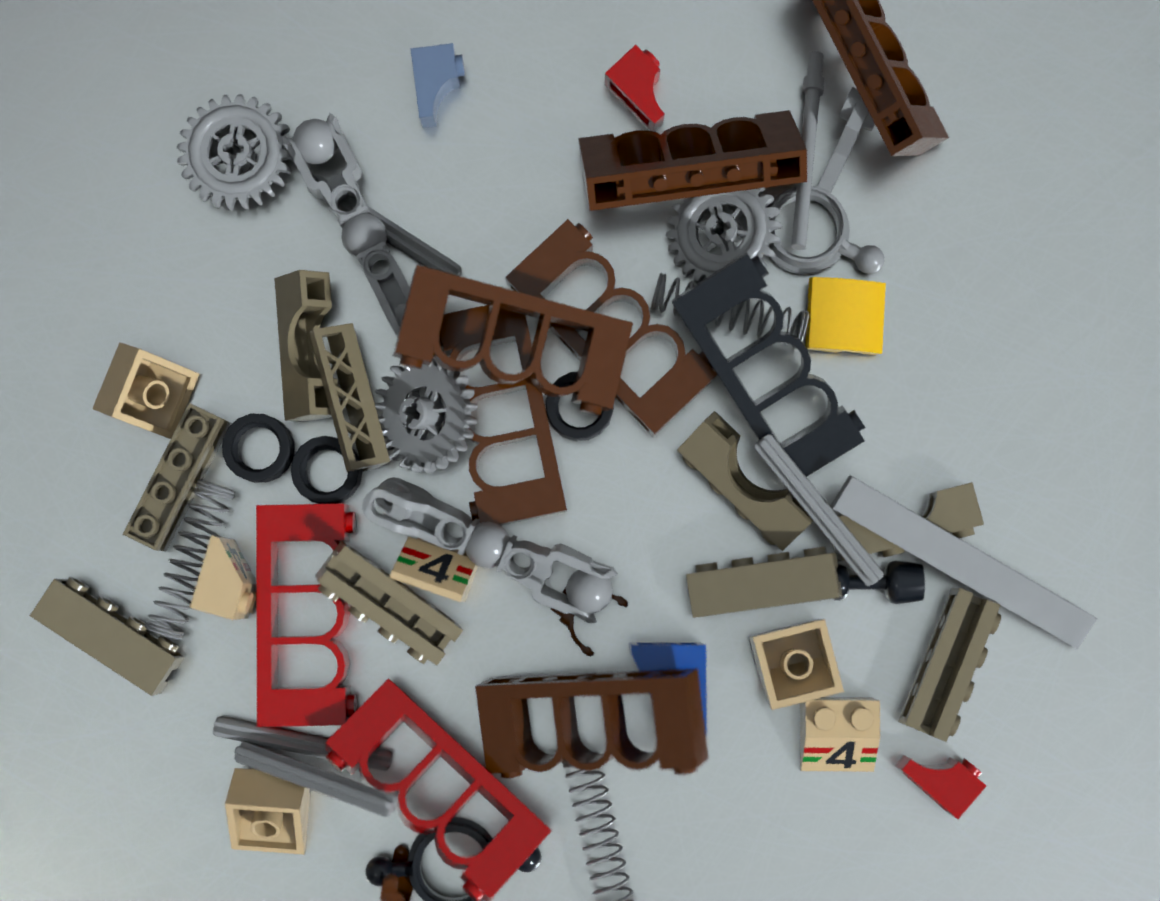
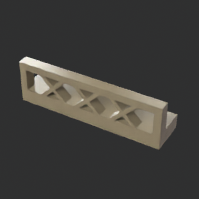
M353 323L313 329L309 333L346 471L363 469L364 472L377 469L389 463L390 458ZM322 337H327L331 353L326 351ZM335 372H337L341 389L334 383L333 375ZM345 406L350 423L344 420L342 411ZM354 442L357 446L360 461H356L352 449Z

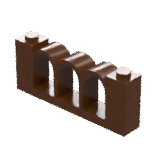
M812 0L890 155L919 156L947 140L949 136L934 107L930 106L924 87L913 70L908 66L906 53L892 28L885 22L886 18L880 1Z
M790 110L754 115L755 119L733 117L717 122L712 127L701 124H682L673 126L662 134L648 130H637L623 133L615 138L614 134L578 138L581 168L590 211L807 182V148Z
M567 219L505 277L506 284L513 291L545 299L544 297L576 268L581 266L596 267L606 277L607 288L586 310L600 313L611 303L624 301L635 306L641 314L642 324L637 332L630 337L626 355L646 338L659 337L671 343L676 354L675 364L642 397H639L621 378L616 393V399L654 437L715 380L718 374L714 371L713 366L703 351L698 354L692 348L686 354L683 340L672 328L661 324L649 325V306L643 296L632 289L615 288L614 269L606 258L593 252V244L590 242L593 239L592 235L582 224L574 225ZM550 322L549 329L581 362L585 340L578 334L581 330Z
M416 265L393 356L400 358L399 364L415 369H421L422 364L430 365L433 359L439 366L449 371L459 372L471 369L480 363L482 371L491 380L499 384L512 385L530 377L532 384L539 392L549 397H563L573 393L571 402L580 404V411L601 415L602 410L608 411L613 409L633 323ZM448 295L489 305L479 349L473 358L466 361H458L448 357L442 351L439 344V331ZM500 308L539 319L529 361L526 368L517 374H507L500 371L493 364L490 356V346ZM550 322L588 332L578 374L575 381L568 387H557L549 383L541 370V358Z
M489 305L443 315L439 331V344L444 348L447 356L450 355V358L461 361L467 353L479 349ZM500 308L491 346L516 341L523 371L529 361L532 349L526 315ZM530 377L512 385L499 383L483 387L467 385L465 388L474 389L475 393L470 399V403H476L484 398L527 390L534 428L491 437H483L474 433L473 438H469L473 443L478 444L473 449L469 458V472L473 482L482 489V491L473 492L475 501L469 502L472 521L477 518L480 520V523L491 522L502 526L567 512L543 395L532 384ZM537 438L545 475L544 478L506 486H491L481 479L478 472V464L481 456L487 450L501 445Z
M698 668L496 677L475 686L485 766L490 773H500L501 778L521 776L523 774L522 771L526 768L536 772L548 771L564 760L579 770L592 771L600 769L613 758L626 768L635 770L649 768L659 760L660 770L674 769V774L686 775L696 772L697 768L709 759ZM651 693L656 732V749L654 752L641 751L629 740L622 695ZM601 696L606 735V750L604 753L592 752L582 743L578 733L574 697ZM528 698H552L557 737V751L555 755L546 754L541 751L533 741L527 704Z

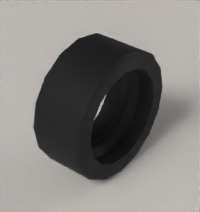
M578 371L559 377L553 385L557 387L570 386L575 381ZM546 397V414L552 428L562 437L573 441L590 440L600 435L609 425L614 408L608 411L602 410L601 415L592 424L586 427H574L568 425L559 413L558 403L560 397Z
M250 413L238 418L228 427L222 440V455L227 467L236 476L251 482L267 483L279 478L289 469L294 457L295 443L289 429L281 421L266 414ZM255 427H264L271 430L277 436L280 444L276 461L264 469L247 467L240 460L238 454V443L241 436L247 430Z
M320 436L311 438L300 446L293 457L291 465L293 484L298 492L311 502L317 504L343 503L353 496L360 486L363 469L348 472L347 479L343 485L335 491H318L307 480L306 467L308 461L318 451L328 449L336 451L341 455L342 452L336 437ZM352 447L355 460L360 461L358 454Z

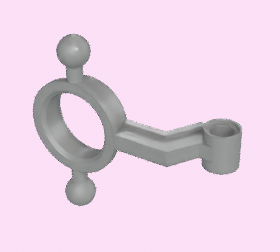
M852 87L839 114L840 118L847 121L839 142L818 186H811L810 200L825 206L835 219L837 227L836 239L828 250L813 257L796 256L785 250L780 243L769 244L768 247L775 252L776 257H768L777 266L788 272L802 275L815 274L831 267L841 255L855 260L857 267L867 274L876 273L884 264V254L877 246L867 245L861 248L848 242L850 226L847 214L838 199L831 194L861 128L872 132L875 126L864 101L855 87ZM797 187L779 194L767 207H776L781 210L787 204L796 201ZM728 205L732 212L737 209L735 206Z

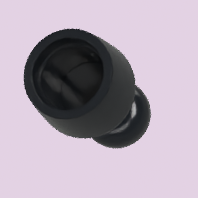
M891 561L885 567L882 578L871 586L865 585L858 575H849V571L845 566L838 564V567H836L843 596L833 598L834 601L845 599L849 594V590H884L887 600L892 604L923 601L925 574L922 564Z

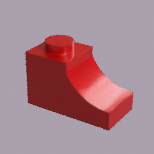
M635 44L605 73L604 85L650 131L655 132L663 125L665 113L656 102L653 86L659 81L660 63L650 51L645 50L643 52Z
M903 755L895 764L898 770L957 820L987 787L978 779L982 774L981 771L965 758L960 763L950 757L946 763L928 766L916 763L911 758Z

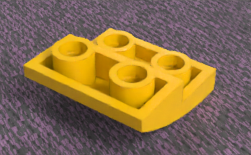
M809 278L807 305L809 320L806 328V348L834 353L846 351L868 355L882 354L886 283L845 278Z

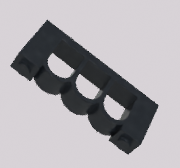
M746 252L672 299V303L758 439L760 440L768 434L773 435L807 477L863 443L865 440L860 431L864 430L865 426L855 410L847 413L843 405L838 407V401L833 389L823 378L809 374L811 358L806 346L797 336L781 331L783 328L781 307L770 293L761 290L768 286L763 279L769 274L758 255L751 259ZM756 298L766 301L774 311V323L771 329L758 340L731 357L726 358L706 324L747 299ZM787 342L794 345L801 355V365L797 373L754 401L733 368L774 343ZM803 386H815L822 389L828 398L827 409L824 415L816 422L780 443L761 411Z

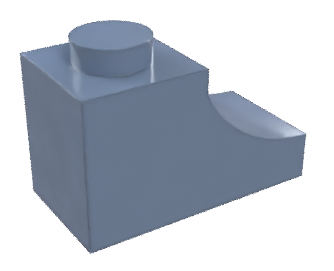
M453 43L411 48L418 113L423 128L437 126L436 118L440 103L450 91L460 89L459 77L465 76L462 54H455Z

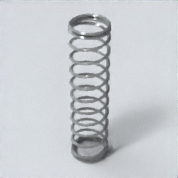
M659 274L651 310L657 311L659 306L661 313L665 311L675 285V297L679 295V277L673 281L663 305L667 275ZM693 281L688 283L685 291L694 286ZM750 299L745 300L746 312L743 334H747L760 305L757 338L759 339L773 309L770 306L763 321L764 302L759 300L748 320ZM745 301L741 302L735 317V306L731 308L730 331L734 329ZM674 306L673 314L676 317L679 313ZM789 306L783 311V319L788 311L786 332L793 334L796 327L794 335L803 342L808 325L809 312H805V310L800 311L791 327L792 310ZM725 313L715 318L716 328L719 327Z
M199 479L196 486L212 492L194 490V494L222 509L193 503L188 504V506L218 523L189 517L183 519L192 526L213 536H218L213 531L197 523L222 526L224 525L223 521L201 509L223 513L229 510L223 504L205 495L231 499L234 497L233 494L235 492ZM185 531L178 532L180 536L207 549V544L193 537L210 540L211 536ZM181 545L173 546L174 549L203 563L204 559L188 551L206 554L207 550ZM169 559L171 564L199 577L200 573L184 565L201 568L202 564ZM163 573L165 577L195 591L194 586L180 579L198 581V578ZM162 586L158 587L160 591L172 595L189 605L191 604V601L178 594L193 595L194 592ZM157 600L153 601L154 604L178 614L185 620L150 614L148 615L149 618L158 622L148 620L146 621L145 628L167 637L182 639L184 632L169 622H189V618L185 614L174 608H192H189L190 606Z
M566 760L562 761L563 768L574 767L570 765ZM578 770L566 774V778L602 775L589 783L569 789L568 792L570 793L592 789L605 790L594 797L573 803V807L589 804H609L599 811L576 818L575 821L612 818L611 821L602 826L579 833V836L604 832L616 833L607 840L583 847V851L601 847H619L614 853L600 859L588 861L586 865L609 861L623 862L613 870L590 876V880L607 876H626V879L608 888L595 890L593 894L598 895L609 891L626 890L630 891V893L617 901H633L627 900L633 894V890L628 887H620L629 880L630 876L623 872H617L625 866L626 861L622 858H612L623 849L619 844L609 843L617 838L619 831L604 829L616 820L612 815L601 814L612 806V802L596 800L604 796L609 789L605 786H591L601 781L605 777V773Z

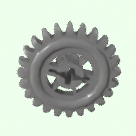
M238 94L233 103H231L228 95H223L221 105L210 99V109L208 111L198 107L199 118H187V122L192 126L191 130L183 129L180 131V134L187 139V142L179 143L177 149L186 154L180 156L177 159V163L181 166H188L182 171L181 176L186 180L193 178L189 184L190 190L197 191L201 188L200 198L203 201H207L208 197L212 195V203L217 208L220 207L221 202L225 199L226 205L231 211L234 210L236 200H239L241 206L248 210L250 197L257 204L262 205L261 192L264 191L269 196L275 197L271 184L285 186L284 181L278 175L279 172L292 173L289 166L283 163L285 160H294L290 153L284 149L285 146L283 145L282 136L288 133L290 128L286 124L277 125L282 120V115L278 112L269 115L271 111L269 103H264L258 108L259 101L256 97H251L246 104L242 94ZM230 128L229 134L222 138L217 136L223 130ZM245 128L252 131L257 137L247 141L244 138ZM213 140L218 142V155L210 158V148ZM260 144L261 152L258 162L256 163V155L254 149ZM238 148H241L243 153H237ZM231 154H237L236 159H233ZM225 163L226 173H220L213 165Z
M765 188L683 198V204H673L672 208L678 215L667 219V222L675 226V228L667 231L666 237L675 239L668 246V251L671 253L679 252L674 258V264L679 266L685 263L682 270L683 275L689 276L694 272L693 279L696 284L702 281L705 276L707 278L746 252L751 259L758 255L767 269V265L762 259L763 255L776 257L775 252L768 245L781 243V239L771 232L783 227L780 222L771 220V218L780 214V210L776 207H767L774 201V197L770 194L761 196ZM723 205L735 206L737 209L730 215L725 213ZM707 211H710L711 216L706 224L700 223ZM742 213H744L747 219L748 231H743L741 224L738 222ZM724 223L729 227V229L726 230V240H724L720 236L722 233H724ZM698 228L705 230V234L709 239L704 247H702L699 241ZM743 237H746L744 242L740 245V247L736 249V247L739 246V244L742 242ZM718 246L722 250L723 255L711 254L708 251Z
M434 359L430 365L422 364L421 369L407 366L404 369L401 366H391L390 369L395 373L396 378L390 376H383L381 378L382 381L387 383L389 389L375 390L377 394L385 399L384 402L375 403V407L383 411V415L378 418L380 424H384L382 429L383 436L388 437L385 443L387 450L394 449V452L389 456L390 460L398 461L403 458L399 463V467H411V471L415 473L422 471L433 473L436 468L446 469L448 461L457 462L459 458L458 451L467 450L468 446L464 439L473 438L474 433L469 429V426L477 424V419L471 416V412L477 409L476 403H470V399L475 394L474 389L465 388L469 382L468 377L459 376V371H449L439 366ZM427 387L424 397H421L417 391ZM441 397L443 398V400H444V402H445V407H446V408H444V406H443L442 403L440 402ZM445 413H446L445 424H444V426H443L442 429H441L439 426H441L442 422L444 421V417H445ZM428 431L435 435L432 439L426 440Z

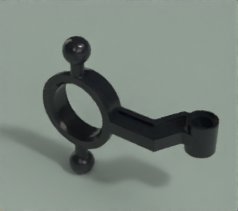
M454 817L446 826L444 834L450 832L466 834L475 839L483 850L493 840L484 827L463 817ZM436 832L418 834L411 846L408 861L392 862L387 857L377 856L368 862L365 869L367 880L374 886H382L385 875L389 873L395 874L397 877L409 876L414 890L423 901H475L468 894L457 898L439 895L426 884L421 872V857L428 844L435 839ZM539 848L530 855L518 870L528 873L539 867L542 858Z

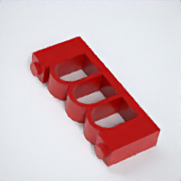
M347 504L256 505L257 727L343 725L357 710L356 694H351V686H341L349 674V654L342 643L335 639L343 633L349 622L350 612L348 611L349 605L340 597L334 602L337 609L336 623L324 635L278 636V593H321L318 590L321 584L278 586V543L324 542L334 551L341 540L350 541V533H355V512H349V505ZM319 644L329 648L335 655L338 665L332 682L326 686L278 687V645Z
M389 678L325 742V750L328 752L325 757L339 772L346 769L353 775L359 768L361 781L364 785L392 794L395 797L398 796L396 805L398 815L406 827L417 833L429 834L436 832L434 842L437 854L444 863L452 868L465 870L460 877L465 882L462 888L475 901H480L481 899L490 901L552 831ZM404 722L432 750L400 782L393 784L381 783L369 772L368 760ZM442 757L470 786L439 818L433 820L419 819L408 809L405 797L410 788ZM479 792L509 822L480 853L470 857L458 856L449 849L445 842V828L473 796Z

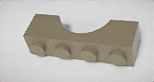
M297 270L274 278L285 421H317L330 418L332 415L309 332L320 328L323 318L332 308L329 272ZM333 378L335 385L338 387L337 379Z
M714 411L677 451L682 455L684 462L690 468L698 470L708 480L710 487L716 493L724 495L734 505L735 510L742 518L750 520L761 530L763 538L768 543L776 545L783 551L813 520L788 489L767 490L756 486L747 479L741 471L737 460V446L741 435Z
M973 482L929 493L928 505L922 516L923 518L958 538L974 535L973 527L984 525ZM845 515L838 516L869 554L882 551L883 557H889L905 552L904 549ZM833 546L834 553L836 552L837 562L845 561L842 555Z

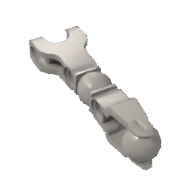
M329 113L326 121L320 119L305 120L296 128L293 138L283 136V145L294 159L305 184L313 196L318 199L325 198L338 217L337 221L342 227L341 239L343 246L351 255L357 257L362 265L379 304L395 335L398 337L410 287L386 244L387 231L385 225L378 217L371 214L365 204L357 183L361 178L362 172L342 134L338 119ZM339 147L347 163V167L342 171V175H332L328 182H317L307 163H326L335 155ZM353 197L357 199L356 205L351 211L346 212L339 209L341 201L345 198ZM378 260H386L390 263L388 271L383 275L372 273V266Z
M392 477L386 479L377 488L370 491L363 500V512L370 521L393 532L412 535L444 549H458V554L460 555L466 552L468 558L478 567H497L496 571L500 573L503 569L507 576L531 589L532 597L537 603L565 614L571 613L586 623H596L594 613L606 608L611 601L613 589L610 578L618 575L614 568L594 562L591 557L564 544H556L550 549L526 540L517 541V536L515 535L510 539L507 531L499 524L491 522L479 523L480 520L477 518L472 521L465 512L434 498L421 487L400 478ZM374 500L377 506L386 514H381L375 509ZM454 522L460 525L463 532L462 537L455 538L450 536L446 530V524ZM519 552L526 554L530 559L531 565L526 568L517 566L513 561V554ZM554 561L578 569L567 581V596L545 585V580L553 573L552 564Z

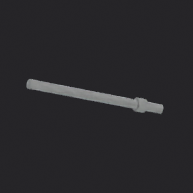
M813 51L809 54L808 73L803 78L802 93L805 95L802 139L807 148V182L797 183L791 248L794 250L806 249L819 97L824 93L825 79L821 76L823 53Z

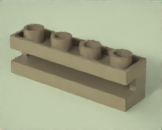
M191 403L188 404L122 535L155 551L167 552L189 508L188 504L192 502L195 496L193 491L199 488L196 486L197 480H203L228 427L231 425L230 422Z
M342 540L315 575L317 582L321 584L318 590L334 602L340 597L351 605L348 611L364 623L368 619L377 623L380 626L377 631L383 637L394 644L398 639L409 646L407 653L422 664L429 660L437 666L446 655L443 650L450 640L455 642L463 632V629L457 622L401 582L389 578L390 574Z
M826 546L804 549V557L790 559L789 552L767 555L768 562L754 564L753 557L731 560L732 568L718 569L717 562L695 565L696 573L686 574L692 617L696 618L840 598L843 595L841 582L838 581L836 552L827 554Z
M69 577L68 580L53 579L30 614V617L149 695L161 694L169 682L166 679L171 671L177 669L185 656L177 652L179 646L164 636H160L157 639L146 632V624L133 616L127 619L116 611L119 607L112 601L102 596L97 600L86 592L89 587L73 577Z
M951 588L898 722L945 742H947L949 736L953 737L958 730L961 721L958 712L962 702L969 700L974 689V682L971 679L976 667L981 668L985 662L988 653L985 644L989 634L993 635L996 632L1001 621V614H998L1000 604L988 599H981L974 596V593L962 588Z

